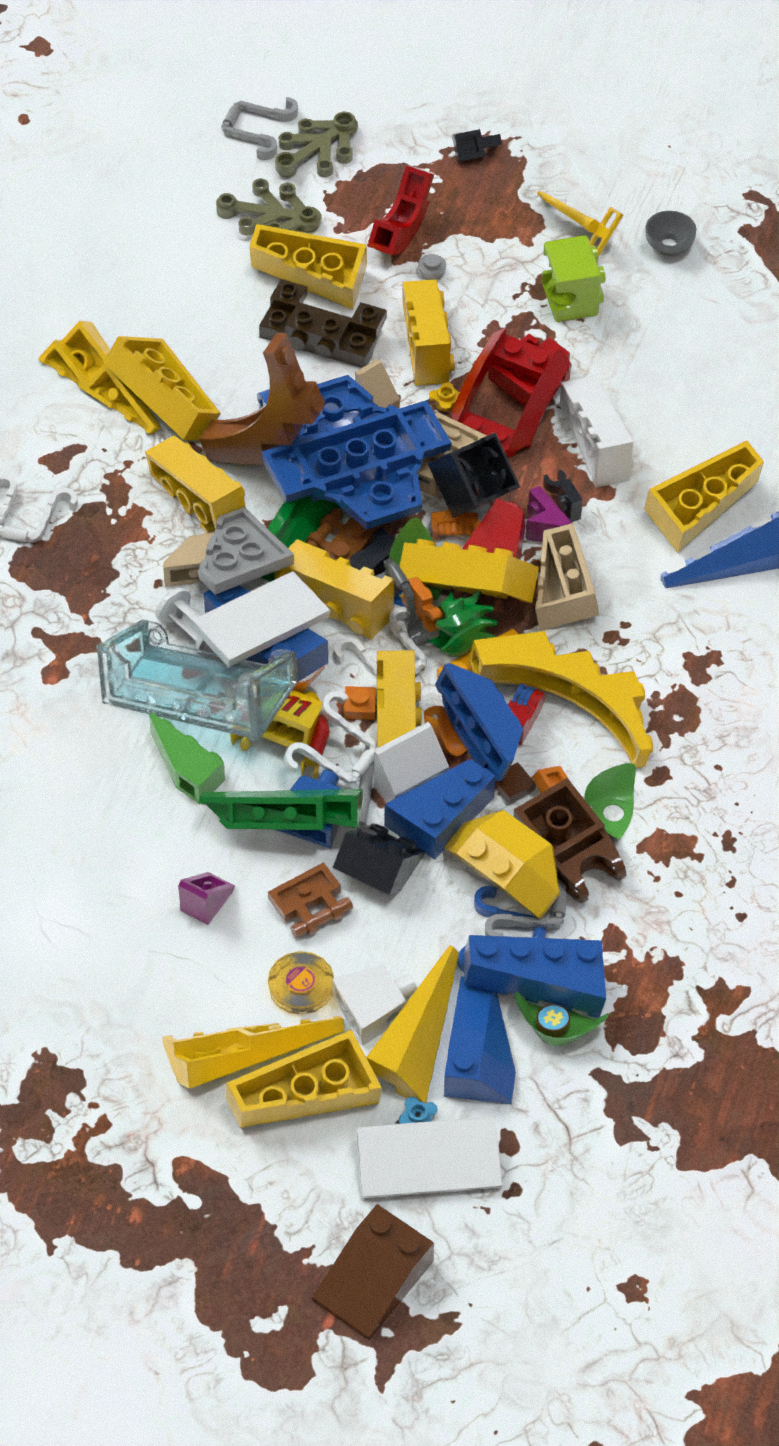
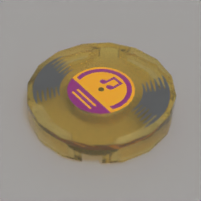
M297 951L286 954L278 959L269 970L268 988L270 997L279 1008L289 1013L299 1014V1012L307 1011L308 1014L316 1012L324 1007L333 995L332 979H334V974L326 960L312 952Z

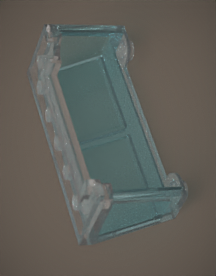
M144 619L97 645L103 704L146 714L153 712L158 717L252 739H257L265 733L298 682L296 652L278 649L271 653L268 664L242 660L228 667L216 653L170 644L167 632L162 625Z

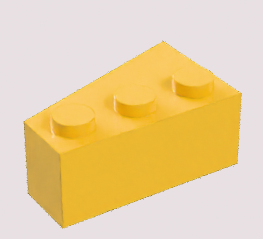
M415 650L377 651V744L379 748L410 732L416 726L422 725L421 707H416L415 701H421V682H415Z

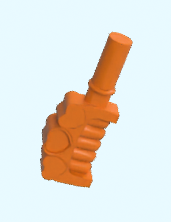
M449 509L446 512H432L430 521L432 539L437 540L438 535L442 536L444 533L447 536L451 535V533L454 536L458 534L461 536L465 534L471 536L480 524L478 514L468 511L452 518Z

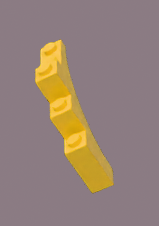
M545 631L474 640L469 656L473 673L488 678L493 683L519 685L523 683L527 686L559 695L575 703L598 719L614 735L626 752L630 762L635 764L636 768L646 766L649 755L653 752V741L651 736L646 734L643 726V715L640 706L642 701L645 700V688L642 683H639L635 671L601 675L599 665L594 663L590 651L556 655L555 646L553 643H549Z

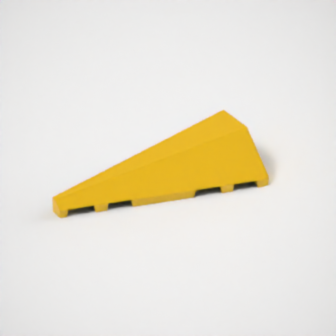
M79 320L62 340H54L38 358L40 362L49 365L58 374L67 377L76 383L79 388L109 408L117 410L124 415V418L144 428L145 432L153 434L161 428L148 406L103 364L110 352V348L93 322Z

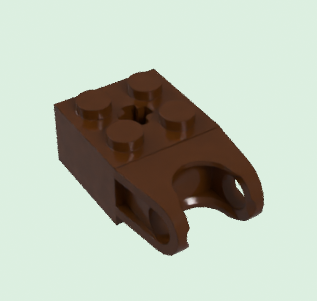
M568 778L514 809V818L552 844L557 879L566 885L565 891L575 901L584 903L589 900V892L582 877V874L588 870H602L617 881L627 876L623 860L607 834L605 825Z

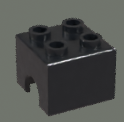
M496 432L428 463L452 518L521 487Z

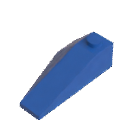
M461 976L444 1075V1096L512 1105L516 1070L498 995L495 992L465 985L464 977Z

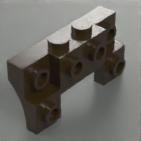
M284 279L279 281L270 297V307L259 325L260 338L271 341L276 333H287L291 346L295 349L304 350L361 368L369 364L378 336L387 319L386 309L360 302L351 318L304 304L303 302L308 294L307 286Z

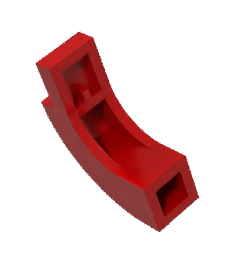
M406 165L393 206L384 218L375 219L367 247L390 255H398L408 247L419 230L428 209L430 200H427L435 175L434 173Z

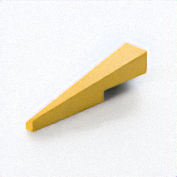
M452 945L448 946L366 1057L375 1075L395 1085L397 1094L405 1098L415 1097L423 1103H427L429 1087L433 1077L435 1060L439 1050L459 952Z
M333 1016V1018L310 1022V1019L300 1020L299 1025L281 1028L279 1023L229 1028L226 1031L205 1035L203 1032H195L193 1037L176 1040L172 1035L163 1036L162 1040L177 1082L191 1089L343 1032L344 1021L341 1016Z

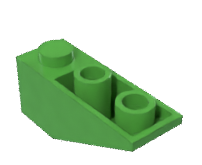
M152 712L149 715L151 735L175 787L198 804H201L199 796L205 792H214L225 781V769L222 758L217 753L209 752L200 746L194 737L181 733L169 720L161 719Z

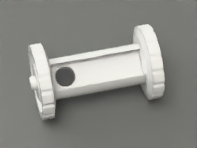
M183 587L175 588L159 602L156 609L157 619L163 624H169L174 621L196 641L195 654L201 659L211 658L216 653L192 628V620L201 615L189 605L191 601L190 593Z

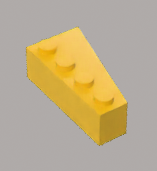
M437 279L402 282V303L414 384L419 386L449 382L450 371L455 370L454 355L450 354L451 336L447 330V312L443 311L445 307L444 292L439 291Z
M129 336L117 337L103 364L175 431L180 438L186 441L199 440L211 420H218L221 413L164 339Z
M746 440L650 488L644 510L678 553L758 482L764 461Z

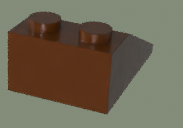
M376 1204L351 1235L314 1293L312 1301L370 1340L434 1262V1242L379 1204Z

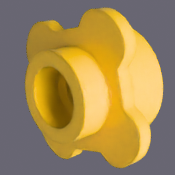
M445 382L439 389L430 391L429 399L435 401V406L438 410L450 412L453 410L460 392L454 389L452 383Z

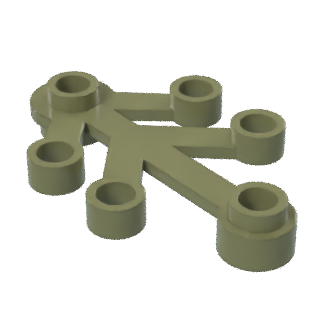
M343 111L337 113L333 120L301 119L298 122L299 134H292L291 132L281 133L278 137L279 147L283 150H291L295 144L307 145L294 154L290 152L279 153L275 157L276 171L282 177H291L296 172L298 164L320 150L317 174L321 177L331 176L333 174L331 141L339 137L340 146L336 149V159L339 163L347 164L353 159L350 135L358 130V121L355 119V116L350 112ZM314 130L326 131L323 134H314Z
M263 178L253 181L252 192L255 196L260 197L266 205L237 201L234 195L230 193H223L216 200V213L221 218H233L238 212L261 215L255 219L243 217L239 220V232L245 236L254 233L256 224L292 231L299 228L303 232H313L322 221V214L317 208L305 206L296 196V187L292 183L280 185L279 197L281 200L287 201L293 210L286 209L269 191V182ZM281 219L288 220V221H286V222H284V223H282V224L279 223V222H277L278 220H281Z

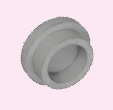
M428 254L419 260L418 270L427 280L439 279L446 271V261L439 255Z

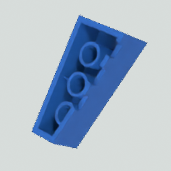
M240 585L218 594L208 590L203 593L205 613L250 591ZM307 628L246 658V660L267 680L297 683L328 664V640ZM277 685L272 686L277 692L285 688Z

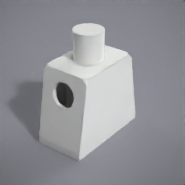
M382 965L332 979L333 998L361 1046L367 1044L388 1029L405 1006V998L413 995L417 989L416 983L410 974L393 980L387 968Z

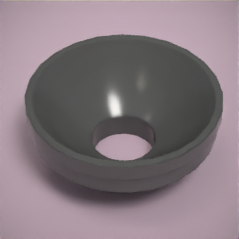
M671 210L661 211L648 219L645 236L648 243L654 249L663 254L672 255L683 252L693 245L697 228L694 221L684 213ZM673 239L677 244L673 246L665 245L662 241Z

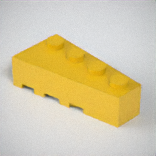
M256 224L249 245L251 267L276 278L307 286V291L354 310L367 268L366 244Z
M175 435L145 451L151 476L172 498L177 496L183 509L189 515L196 514L201 521L200 527L206 533L215 532L219 516L242 507L246 508L244 501L246 494L241 483L232 480L223 469L215 467L206 456L198 454L189 443H184Z
M298 539L288 548L294 554V564L275 571V579L294 571L330 609V618L338 619L349 626L353 632L362 634L370 640L389 622V615L394 610V580L386 575L382 579L375 577L374 570L363 567L361 570L353 568L349 560L339 557L337 560L331 559L327 551Z
M417 539L416 544L404 542L400 568L407 579L418 577L423 585L427 587L451 590V586H453L452 589L471 594H475L479 590L482 594L491 595L496 598L507 599L510 596L521 602L532 603L539 567L513 557V551L495 548L494 553H487L486 548L469 545L468 550L460 549L461 545L443 542L442 547L435 546V542Z
M349 1030L227 1082L226 1101L239 1127L243 1128L379 1104L382 1087L353 1031Z

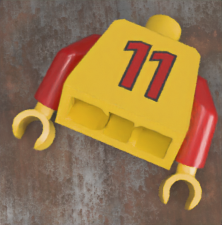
M282 688L272 695L259 697L253 702L241 721L244 723L243 726L236 727L231 731L230 739L232 745L234 746L237 740L243 738L240 748L242 751L248 750L251 746L249 737L251 731L285 747H289L296 742L305 743L323 756L330 735L328 719L321 711L322 701L319 700L313 691H305L302 694L289 688ZM307 757L303 758L301 761V775L303 776L305 768L311 766L315 768L313 779L318 778L320 765Z

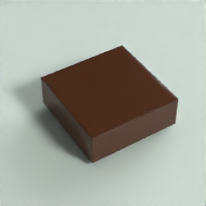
M518 762L510 766L503 780H495V788L508 804L536 790L535 782Z

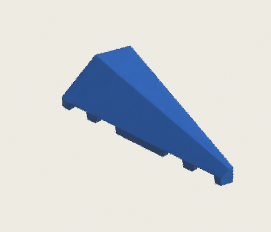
M777 511L771 515L772 520L755 528L751 525L711 546V553L695 560L691 557L685 560V567L671 573L662 572L660 580L665 589L779 569V512Z

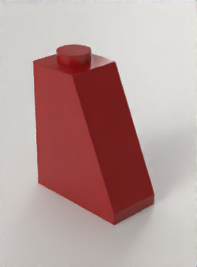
M498 498L462 549L468 550L469 545L484 547L487 549V553H494L495 548L513 551V557L521 560L526 529L524 511L516 503L511 501L507 503Z

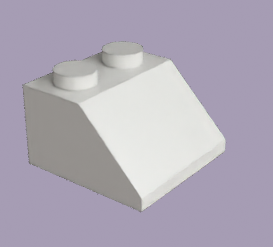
M429 722L374 750V788L386 803L449 770V765Z

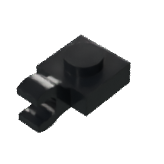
M480 129L452 135L457 162L485 157L484 148L502 145L500 134L482 137Z
M562 470L557 472L558 481H552L547 474L544 475L543 487L546 491L557 494L555 501L559 509L565 513L571 522L580 520L583 499L571 480L566 479V474Z

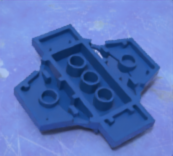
M345 375L317 384L324 398L325 406L313 425L303 424L301 431L297 434L291 446L281 445L262 451V461L285 503L306 496H310L313 502L320 499L335 502L367 530L422 512L418 473L421 467H423V461L425 458L451 451L452 442L427 400L402 408H397L390 404L387 408L379 407L373 402V396L349 375Z

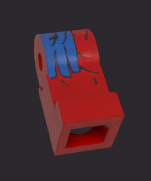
M523 683L520 684L513 699L508 703L511 711L519 719L523 727L519 741L521 746L541 712L546 698V693Z

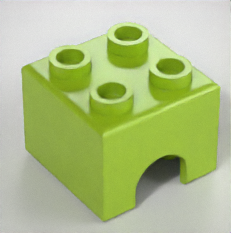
M586 235L546 241L544 243L543 256L548 257L551 270L542 272V285L554 320L561 322L597 316L599 303L604 302L601 283H605L606 277L603 266H598L597 264L598 252L596 246L590 245Z

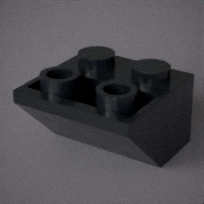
M371 823L370 825L345 833L332 868L391 895L402 890L426 851L417 848L415 841L406 837H399L398 839L388 834L389 830L386 827Z

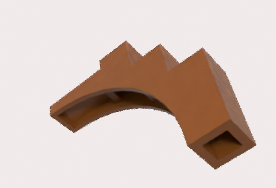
M276 333L263 352L270 384L267 404L258 411L243 417L211 420L199 438L209 462L265 466L262 461V451L281 445L291 446L297 434L301 431L303 424L313 425L323 410L325 403L316 381H305L304 373L301 371L287 333Z

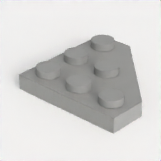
M242 507L218 517L214 535H211L206 548V556L199 566V579L214 594H218L294 564V554L251 512Z

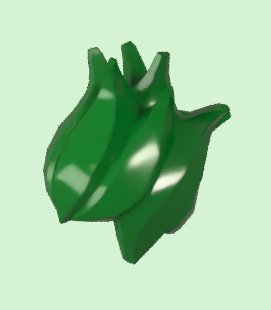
M477 591L471 597L459 598L457 600H454L453 593L450 592L449 597L438 605V608L444 615L442 619L436 620V627L439 628L440 636L429 639V642L440 648V651L449 657H461L472 649L474 640L495 637L484 630L485 627L497 626L496 620L484 616L485 613L493 611L494 607L476 605L481 591Z

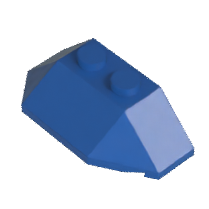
M445 664L435 686L438 693L442 694L443 706L450 724L473 760L496 775V781H501L514 760L523 727L492 680L454 664Z

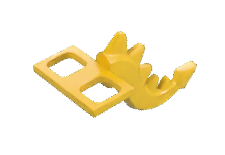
M537 192L541 199L583 226L588 232L593 233L589 241L591 246L601 237L602 240L597 247L598 257L624 216L610 207L600 223L596 219L584 215L545 192ZM613 213H616V217L612 222L611 226L609 228H606V224L609 221L610 217Z

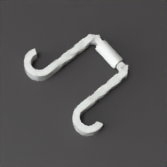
M0 475V487L9 488L5 500L0 507V535L4 538L32 543L40 541L52 517V513L60 501L68 500L70 509L74 512L77 510L78 500L76 493L69 488H59L51 494L36 532L30 533L28 530L10 526L3 527L6 515L17 495V485L12 476Z
M398 607L389 615V628L407 649L415 650V658L418 660L415 662L416 675L421 669H425L427 657L397 622L400 619L407 618L406 607ZM344 637L336 642L334 646L335 659L340 665L344 661V653L342 651L350 649L365 662L377 677V662L369 655L360 641L356 638Z
M341 691L329 692L321 704V711L329 721L369 746V750L364 751L352 768L353 774H347L343 769L321 756L312 747L301 742L291 744L286 750L284 764L289 771L295 773L298 767V763L292 758L293 753H301L318 763L325 770L334 772L346 784L357 783V778L362 777L374 761V750L378 748L377 740H374L355 725L346 721L341 715L332 710L329 705L332 701H337L341 705L347 702L349 697Z

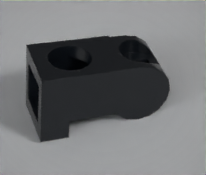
M379 527L371 534V544L365 550L357 551L350 557L351 567L358 570L367 567L374 570V576L384 573V561L389 559V554L396 538Z

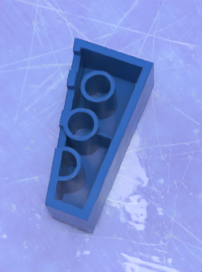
M468 936L463 955L465 985L503 995L518 992L521 996L526 997V1001L538 1003L541 1000L561 1005L569 1012L572 1009L588 1012L587 1016L600 1017L606 1001L602 940Z

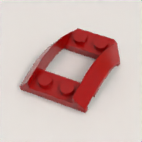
M507 327L496 331L472 366L451 412V418L487 436L496 432L509 459L516 455V451L524 447H531L540 421L560 387L562 378L572 368V363L560 348H558L556 353L517 339L507 335ZM493 362L538 379L516 430L468 411L482 380Z

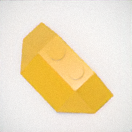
M505 810L464 822L444 847L446 851L538 919L542 918L560 895L552 844Z

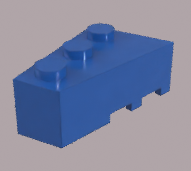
M469 759L384 804V826L400 837H406L415 841L417 848L426 851L425 854L435 860L445 850L444 847L462 824L473 820L493 800L495 796L496 775Z

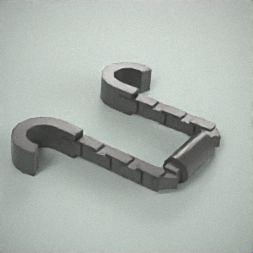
M389 558L384 561L385 572L375 577L382 579L386 575L394 580V597L399 594L398 588L404 592L407 618H405L406 630L409 637L419 647L428 643L429 637L426 633L423 634L420 629L419 618L415 612L414 593L410 588L409 580L399 565Z

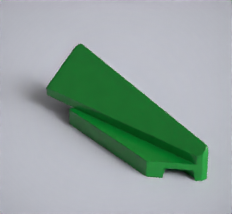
M310 496L288 503L284 501L267 529L287 548L297 539L306 543V538L309 534L316 532L320 527V520L324 515L330 514L334 508L339 509L340 506L335 502L324 499L313 502ZM275 571L259 578L271 582L275 580Z
M363 789L205 792L199 796V802L202 805L206 804L219 817V822L227 829L324 830L326 823L358 828Z

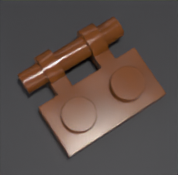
M334 508L330 514L324 515L320 520V527L316 532L309 534L306 538V543L327 551L331 559L337 560L339 557L350 561V557L354 553L365 550L371 544V534L377 528L373 527L366 530L352 517H350L346 524L339 522L343 517V512L338 508ZM329 533L335 535L332 542L325 540Z
M324 862L268 891L269 901L284 922L294 917L299 919L300 922L290 927L295 938L306 933L311 935L318 931L319 926L330 920L335 922L343 918L345 912L353 909V904L349 897H345L338 902L334 898V896L341 893V885ZM322 903L325 909L313 915L309 912V909Z

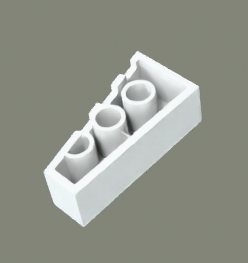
M595 376L561 382L560 404L595 488L630 481V471L634 467V457L632 454L634 441L609 401L604 387L599 384Z

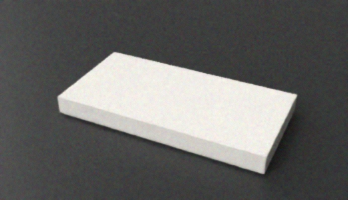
M292 571L193 619L192 628L218 657L230 667L329 618L330 609Z
M496 1116L357 1127L362 1199L502 1188Z

